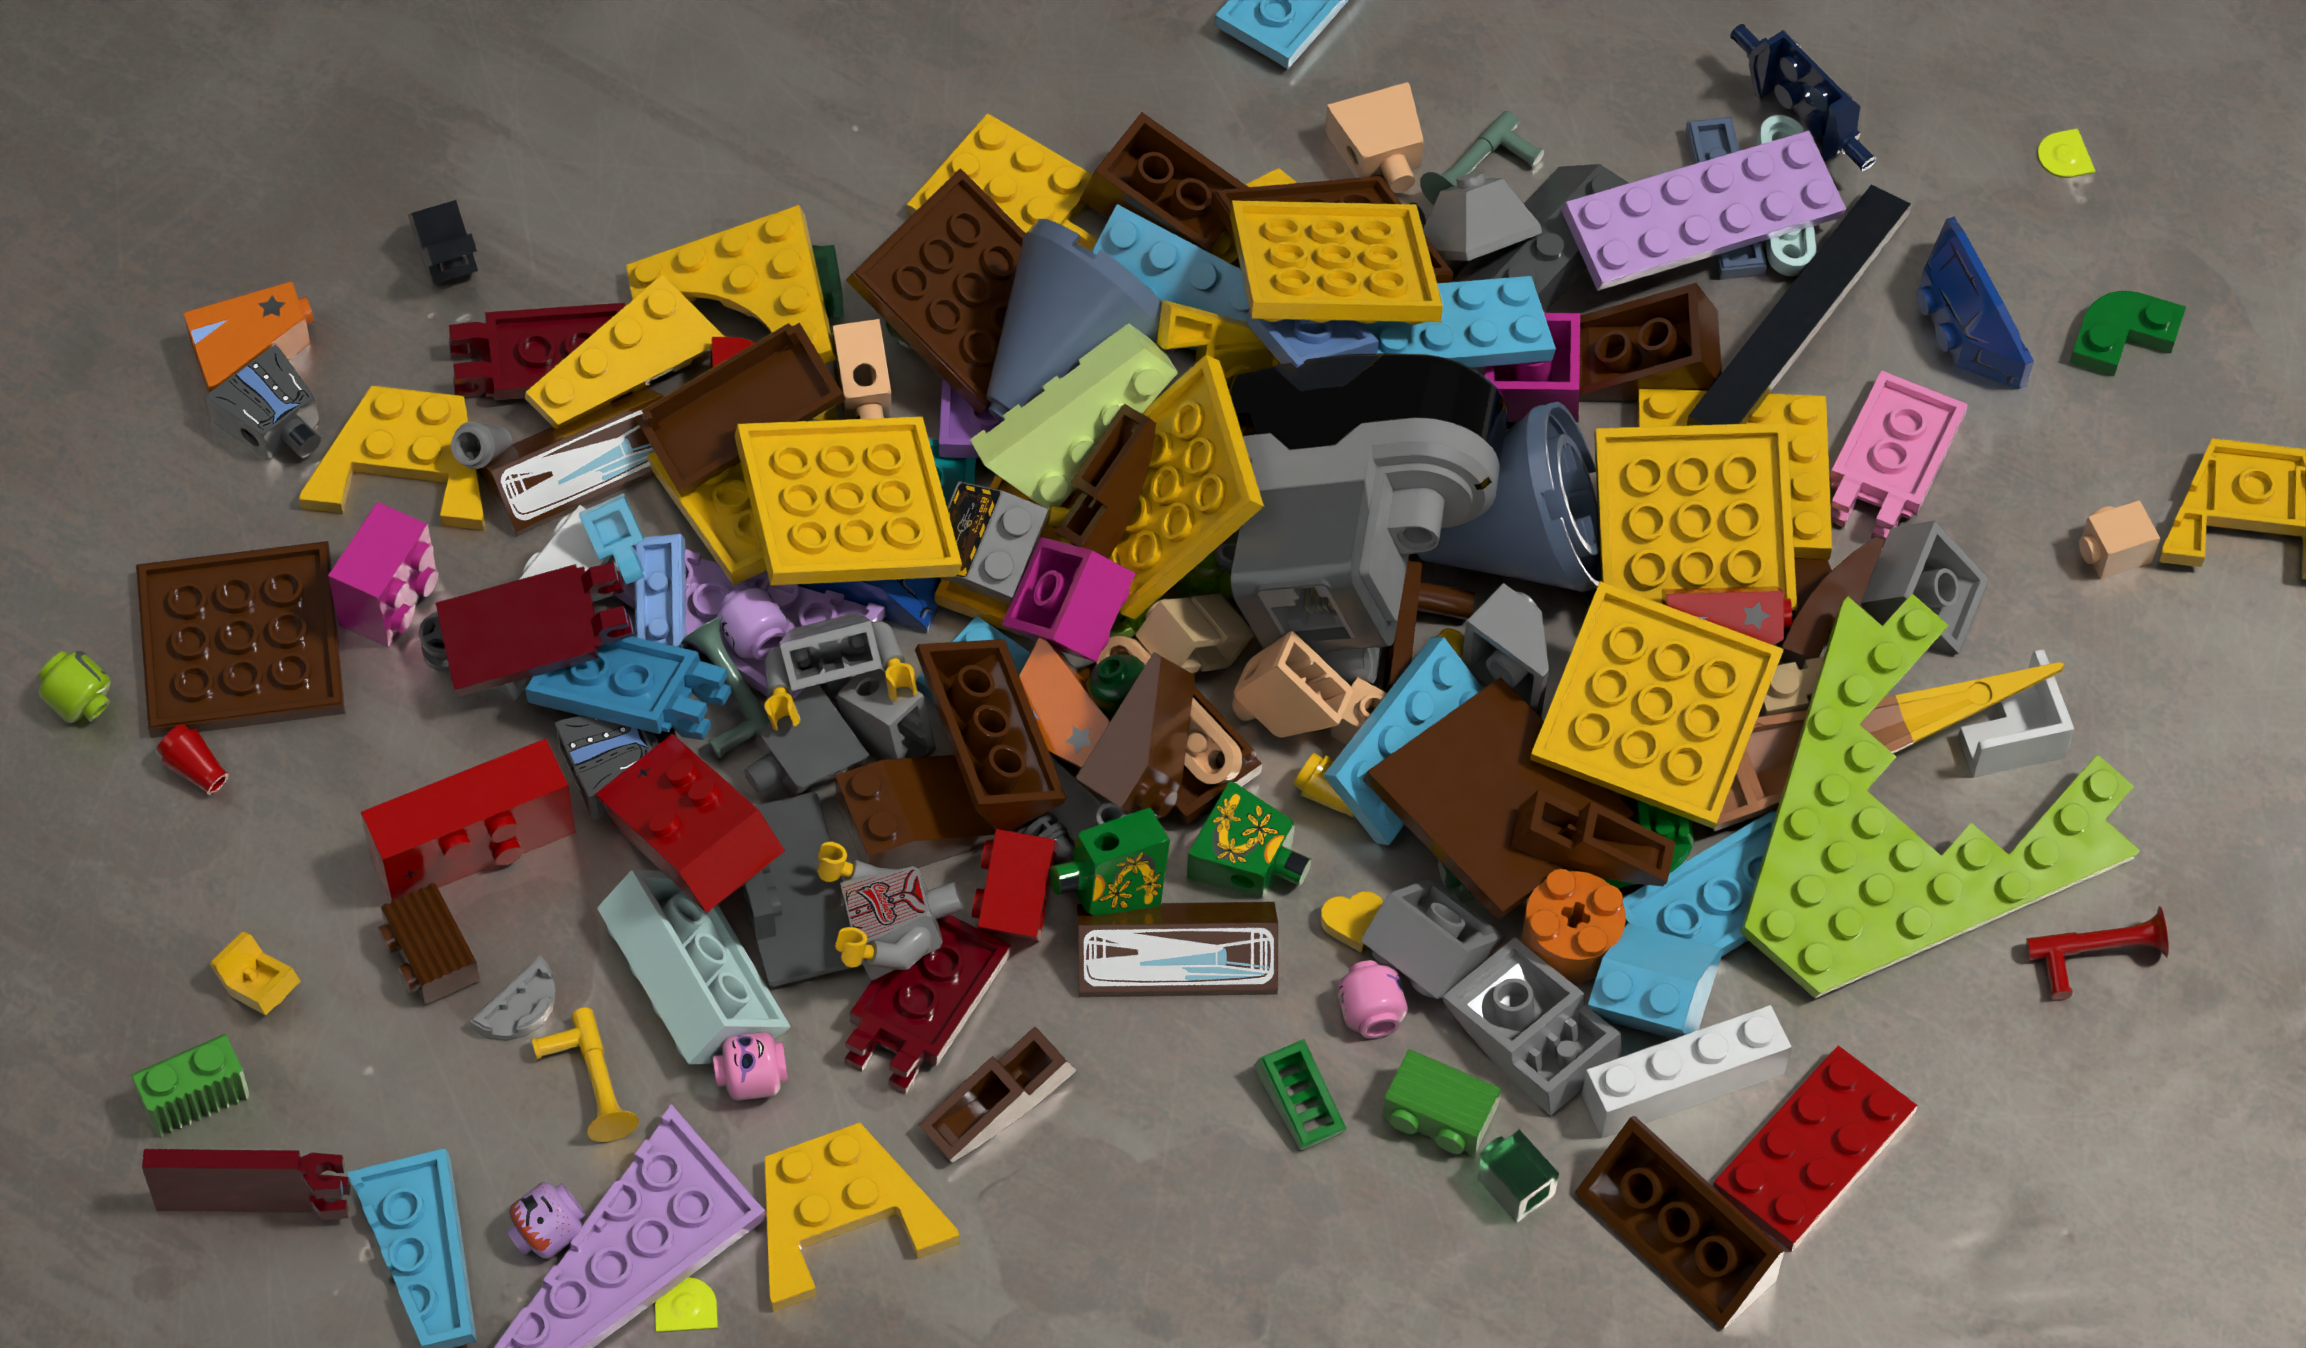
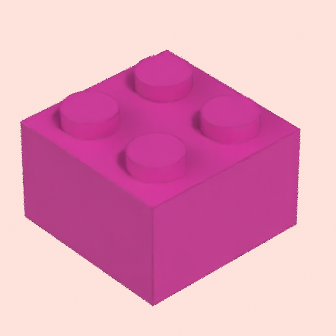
M1544 313L1556 348L1552 361L1485 366V421L1518 422L1535 406L1560 402L1568 409L1576 423H1579L1580 313Z
M377 502L328 575L339 626L388 648L398 633L403 634L406 632L412 622L414 608L422 596L427 597L431 594L438 580V571L436 570L433 555L434 547L431 544L427 523Z
M1040 537L1001 625L1034 642H1037L1040 637L1061 652L1097 662L1101 651L1108 644L1110 630L1121 606L1124 605L1129 596L1130 585L1136 573L1092 550Z

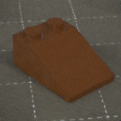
M1141 112L1095 169L1080 200L1108 220L1118 204L1208 252L1226 230L1225 225L1211 206L1212 192L1224 189L1247 188L1248 186Z
M1697 283L1580 316L1579 402L1637 401L1639 389L1708 391L1722 374L1718 310Z
M1153 652L1077 774L1076 779L1130 813L1151 808L1158 820L1160 817L1166 816L1175 805L1177 800L1176 792L1182 783L1195 675Z
M955 755L879 760L835 775L837 806L859 859L862 862L880 868L903 869L912 866L921 868L983 847L986 839L994 841L996 829L975 810Z

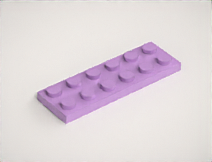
M1808 130L1567 201L1561 211L1593 282L1599 291L1841 218L1846 211V207Z

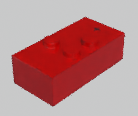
M671 734L595 793L622 835L706 913L785 852L760 811L674 734Z
M546 738L360 812L370 857L390 902L394 899L399 900L403 895L408 896L412 891L417 892L421 887H427L430 883H436L437 887L440 888L492 866L511 864L518 860L522 854L576 833L569 785Z

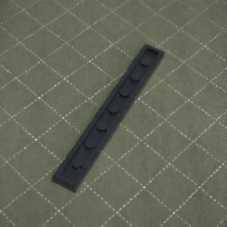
M1871 184L1688 415L1687 426L1746 424L1908 217L1911 203Z

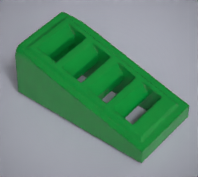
M1305 1039L1264 1055L1254 1064L1264 1088L1300 1151L1347 1130ZM1295 1064L1299 1072L1281 1079L1278 1071ZM1305 1081L1308 1089L1289 1097L1286 1088ZM1312 1098L1316 1100L1318 1106L1297 1114L1295 1105ZM1324 1114L1328 1123L1306 1132L1302 1123Z

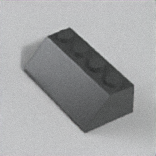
M1601 164L1558 167L1524 203L1540 223L1542 233L1472 259L1452 282L1532 276L1543 312L1546 313L1587 268L1561 211L1567 201L1622 186L1629 182Z

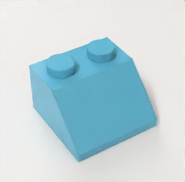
M1627 924L1619 942L1611 946L1602 958L1588 1006L1605 1021L1671 1039L1698 1031L1723 950L1708 944Z

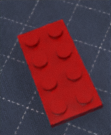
M1838 1045L1717 1177L1713 1187L1747 1218L1792 1252L1915 1115L1918 1105Z

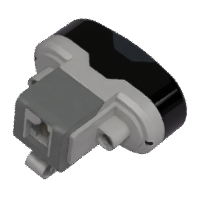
M1379 353L1306 359L1298 368L1291 363H1286L1228 377L1225 380L1264 505L1260 511L1214 551L1215 559L1219 564L1232 569L1231 588L1233 597L1263 649L1286 633L1294 631L1349 685H1352L1357 677L1368 683H1374L1378 675L1382 647L1391 646L1394 643L1409 554L1433 550L1439 543L1441 529L1473 521L1485 514L1493 505L1497 492L1508 421V409L1504 397L1489 379L1471 367L1448 358L1427 354Z

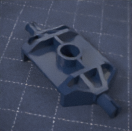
M1740 24L1733 29L1730 38L1747 54L1754 93L1759 100L1774 91L1778 101L1785 108L1791 109L1805 123L1811 135L1823 141L1821 156L1824 162L1841 152L1846 154L1863 172L1873 166L1876 156L1872 155L1859 141L1860 132L1857 128L1860 105L1853 100L1849 93L1842 90L1801 49V45L1796 40L1792 39L1785 30L1769 39L1765 37L1759 41L1745 24Z

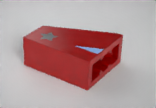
M1777 586L1662 589L1663 605L1771 645L1784 640V627H1791L1792 625L1791 599L1784 598V591Z

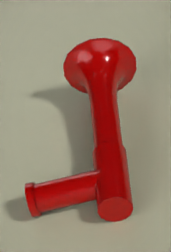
M2160 906L2153 918L2135 926L2078 934L2072 932L2026 938L2028 959H2046L2051 985L2050 995L2053 1000H2065L2073 996L2064 956L2076 955L2079 952L2141 945L2154 947L2162 951L2166 958L2169 955L2167 926L2163 910Z

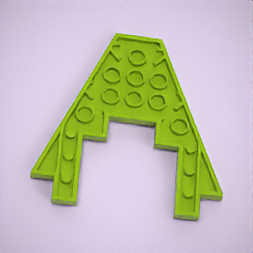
M1914 594L1907 598L1883 626L1850 597H1847L1839 606L1740 930L1743 936L1814 998L1825 995L2127 863L2140 851L2106 821V818L2134 788V785L2098 754L2009 854L1971 822L1941 856L1867 791L1895 760L1896 756L1860 724L1949 626Z

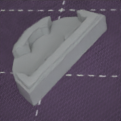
M541 955L469 1021L471 1030L486 1038L507 1041L525 1037L543 1025L553 1011L556 989L551 968Z

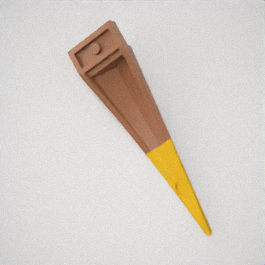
M2056 662L1990 677L1886 696L1860 725L1888 750L1895 753L2062 672L2065 664ZM1807 710L1758 717L1714 831L1757 816L1762 817L1770 811L1778 809Z

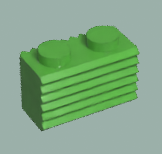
M226 1034L130 1074L138 1099L155 1136L161 1138L165 1132L172 1134L174 1127L182 1129L184 1123L191 1125L193 1119L200 1121L203 1115L210 1117L212 1111L219 1113L221 1107L228 1109L231 1103L238 1105L240 1099L248 1100L250 1095L243 1069Z
M1408 1049L1385 1095L1382 1116L1389 1120V1123L1397 1130L1407 1134L1420 1132L1423 1136H1429L1435 1140L1439 1147L1450 1153L1460 1154L1466 1151L1469 1155H1475L1499 1106L1502 1088Z

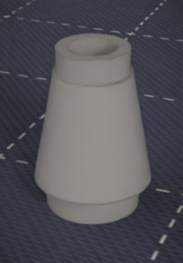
M467 422L456 430L451 441V450L456 460L462 465L471 469H479L507 450L512 445V437L510 432L504 427L479 422Z

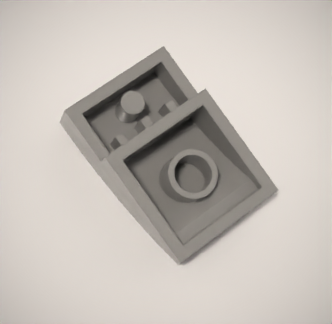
M1515 937L1442 996L1445 1005L1478 1046L1527 1096L1550 1116L1583 1090L1587 1069L1623 1056L1621 1033L1585 1005L1584 993Z

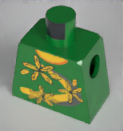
M1229 780L1188 853L1187 877L1259 898L1265 896L1275 876L1300 886L1309 872L1312 859L1291 850L1295 824L1289 817L1237 783Z
M1151 808L1143 809L1083 830L1075 838L1073 861L1050 867L1049 878L1051 887L1056 895L1075 892L1086 912L1093 916L1161 906L1170 839Z

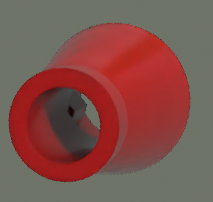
M180 724L168 732L157 746L156 752L162 757L161 764L197 785L208 795L218 791L229 778V773L222 768L195 728L189 729L185 724Z

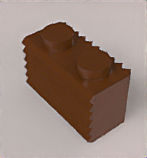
M430 883L427 887H421L417 892L412 891L408 896L403 895L399 900L394 899L390 904H384L381 907L384 925L377 927L378 932L389 954L398 951L403 961V965L399 966L398 970L409 994L418 991L424 1004L427 1005L480 981L477 962L436 883Z

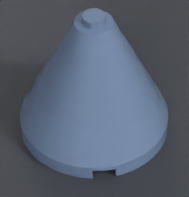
M1037 219L1023 238L986 396L992 404L988 411L999 422H1003L1005 420L1003 415L1019 404L1022 408L1044 392L1042 386L1055 376H1058L1060 379L1079 366L1080 358L1128 323L1157 344L1162 301L1137 277L1103 250H1100L1097 255L1076 243L1080 238L1079 234L1047 219ZM1175 349L1164 351L1167 354V356H1169L1175 351Z
M1560 402L1535 406L1490 445L1496 453L1500 464L1496 497L1490 509L1473 521L1441 529L1437 547L1431 551L1417 554L1421 560L1588 592L1597 589L1601 581L1598 504L1589 473L1596 472V467L1583 434L1568 409Z

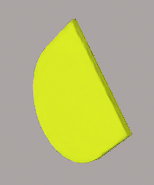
M2078 128L2050 134L2039 145L2038 159L2041 165L2053 175L2071 178L2096 172Z
M688 1277L655 1302L656 1333L717 1329V1301L713 1290L705 1282Z

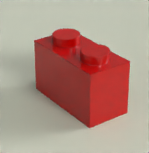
M996 829L994 841L986 839L981 860V869L988 870L985 889H976L972 907V918L979 919L978 928L980 930L1034 941L1041 940L1051 887L1049 870L1051 866L1055 865L1058 843L1055 839Z

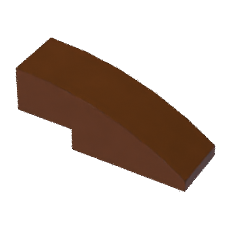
M1126 404L1122 406L1070 482L1082 493L1055 532L1074 546L1089 549L1108 559L1110 558L1126 530L1143 489L1153 451L1156 422Z
M1874 537L1852 552L1817 585L1792 617L1791 627L1785 628L1784 640L1777 644V647L1784 649L1780 662L1785 664L1796 662L1798 669L1802 670L1805 660L1820 657L1842 602L1847 597H1850L1860 606L1885 540Z
M1538 789L1519 806L1511 847L1541 860L1571 870L1590 873L1601 878L1663 887L1668 882L1676 842L1592 801L1580 810Z
M1034 1026L999 1060L994 1056L988 1059L918 1125L953 1163L1013 1124L1050 1095L1077 1070L1048 1038Z

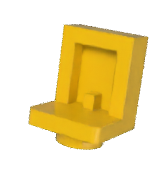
M242 931L210 963L211 968L230 997L264 1015H267L275 1006L279 1005L301 982L292 967L263 953L253 936L245 931Z

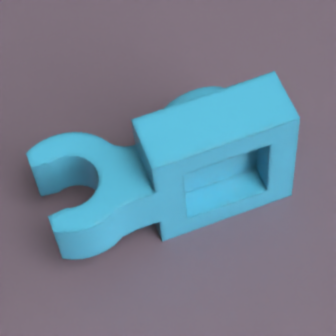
M623 493L579 512V517L599 560L613 554L626 585L643 578L644 568L633 545L644 541V536L625 494Z

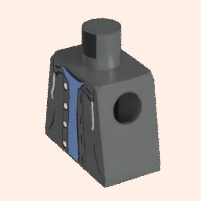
M276 344L206 395L211 421L264 458H273L288 446L300 457H307L318 448L321 442V437L312 429L319 421L315 398Z
M577 716L555 722L559 749L592 821L607 814L595 793L671 734L676 736L675 730L672 727L669 732L661 731L660 734L586 716Z

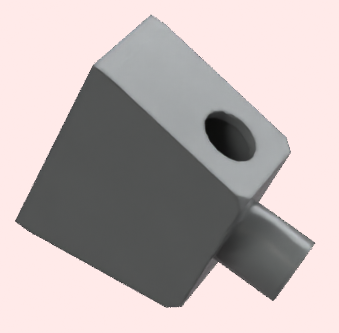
M819 684L806 687L793 699L800 716L798 726L794 727L790 716H785L777 722L778 731L773 729L770 722L754 740L756 747L763 757L744 769V774L757 793H763L781 780L788 792L794 797L834 779L837 774L858 768L869 757L865 748Z

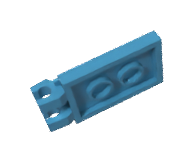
M632 636L609 644H602V647L597 648L598 659L533 676L525 689L528 703L660 734L661 731L669 732L672 727L681 737L704 740L711 728L710 720L703 718L708 710L706 703L724 706L732 693L731 686L723 684L728 677L727 669L700 661L698 652ZM693 693L700 701L690 699L689 697Z

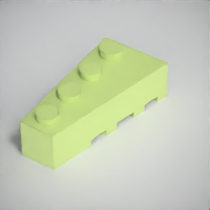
M1129 323L1080 358V365L1060 379L1058 376H1055L1043 385L1044 392L1021 408L1018 404L1003 415L1005 420L991 431L986 433L985 430H982L970 439L984 466L1042 507L1047 508L1048 511L1051 505L1060 507L1076 489L1070 482L1122 406L1126 404L1143 413L1178 374L1165 351Z

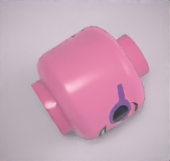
M1368 960L1356 963L1349 969V973L1340 980L1337 986V994L1347 1027L1356 1033H1361L1365 1038H1381L1395 1032L1400 1026L1399 1022L1404 1019L1408 1011L1397 971L1388 966L1378 965L1375 961Z
M768 1032L729 1037L723 1043V1055L713 1056L717 1086L727 1085L729 1095L734 1100L741 1101L774 1096L779 1092L781 1082L788 1081L783 1042L775 1043L773 1036Z

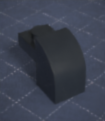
M456 200L408 215L421 258L432 284L478 271L473 256L477 249L472 233L468 235L466 233Z

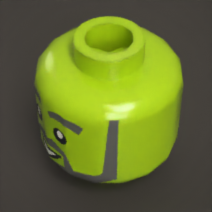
M65 651L59 652L46 663L37 676V679L41 682L38 689L40 698L67 723L80 721L84 717L91 722L102 714L110 704V700L106 697L111 686L110 677L82 651H75L69 654Z

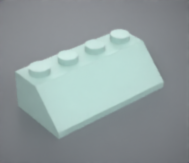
M631 870L597 907L607 924L610 936L620 946L630 964L631 972L641 982L653 1003L655 1013L665 1023L676 1042L677 1051L686 1059L688 1064H714L713 1056L723 1055V1043L729 1037L768 1032L773 1038H776L786 1033L791 1027L718 904L706 913L662 871Z

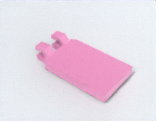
M1881 370L1831 470L1829 481L1832 482L1831 488L1837 490L1831 502V522L1845 527L1856 500L1860 499L1881 508L1876 517V526L1871 538L1878 537L1886 541L1890 529L1898 526L1901 516L1908 519L1911 518L1912 514L1917 516L1965 417L1968 404Z

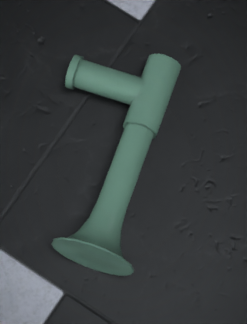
M1504 111L1448 171L1441 175L1436 172L1423 174L1420 179V187L1427 200L1434 205L1440 191L1456 186V178L1471 173L1500 144L1528 162L1533 168L1542 159L1544 150L1535 147L1515 134L1513 131L1519 125L1518 118L1512 112Z
M723 616L717 617L697 628L680 642L681 644L691 643L696 645L707 655L713 665L727 669L728 677L724 683L731 686V694L738 704V709L745 718L744 721L716 738L708 740L719 759L723 757V754L754 735L757 737L770 723L767 712L757 696H754L722 642L720 621Z

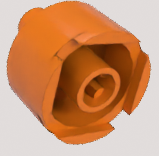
M1566 869L1554 870L1549 873L1543 883L1533 890L1529 897L1522 931V943L1575 986L1585 985V981L1597 977L1603 956L1611 946L1619 942L1623 935L1626 913L1622 893L1615 886L1610 885L1593 874L1568 871Z

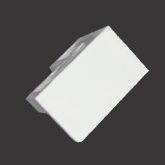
M2044 649L2033 651L2028 668L2049 664ZM2052 676L1995 704L2000 719L1963 726L1960 728L1958 735L1974 778L2065 758L2075 729L2056 679Z

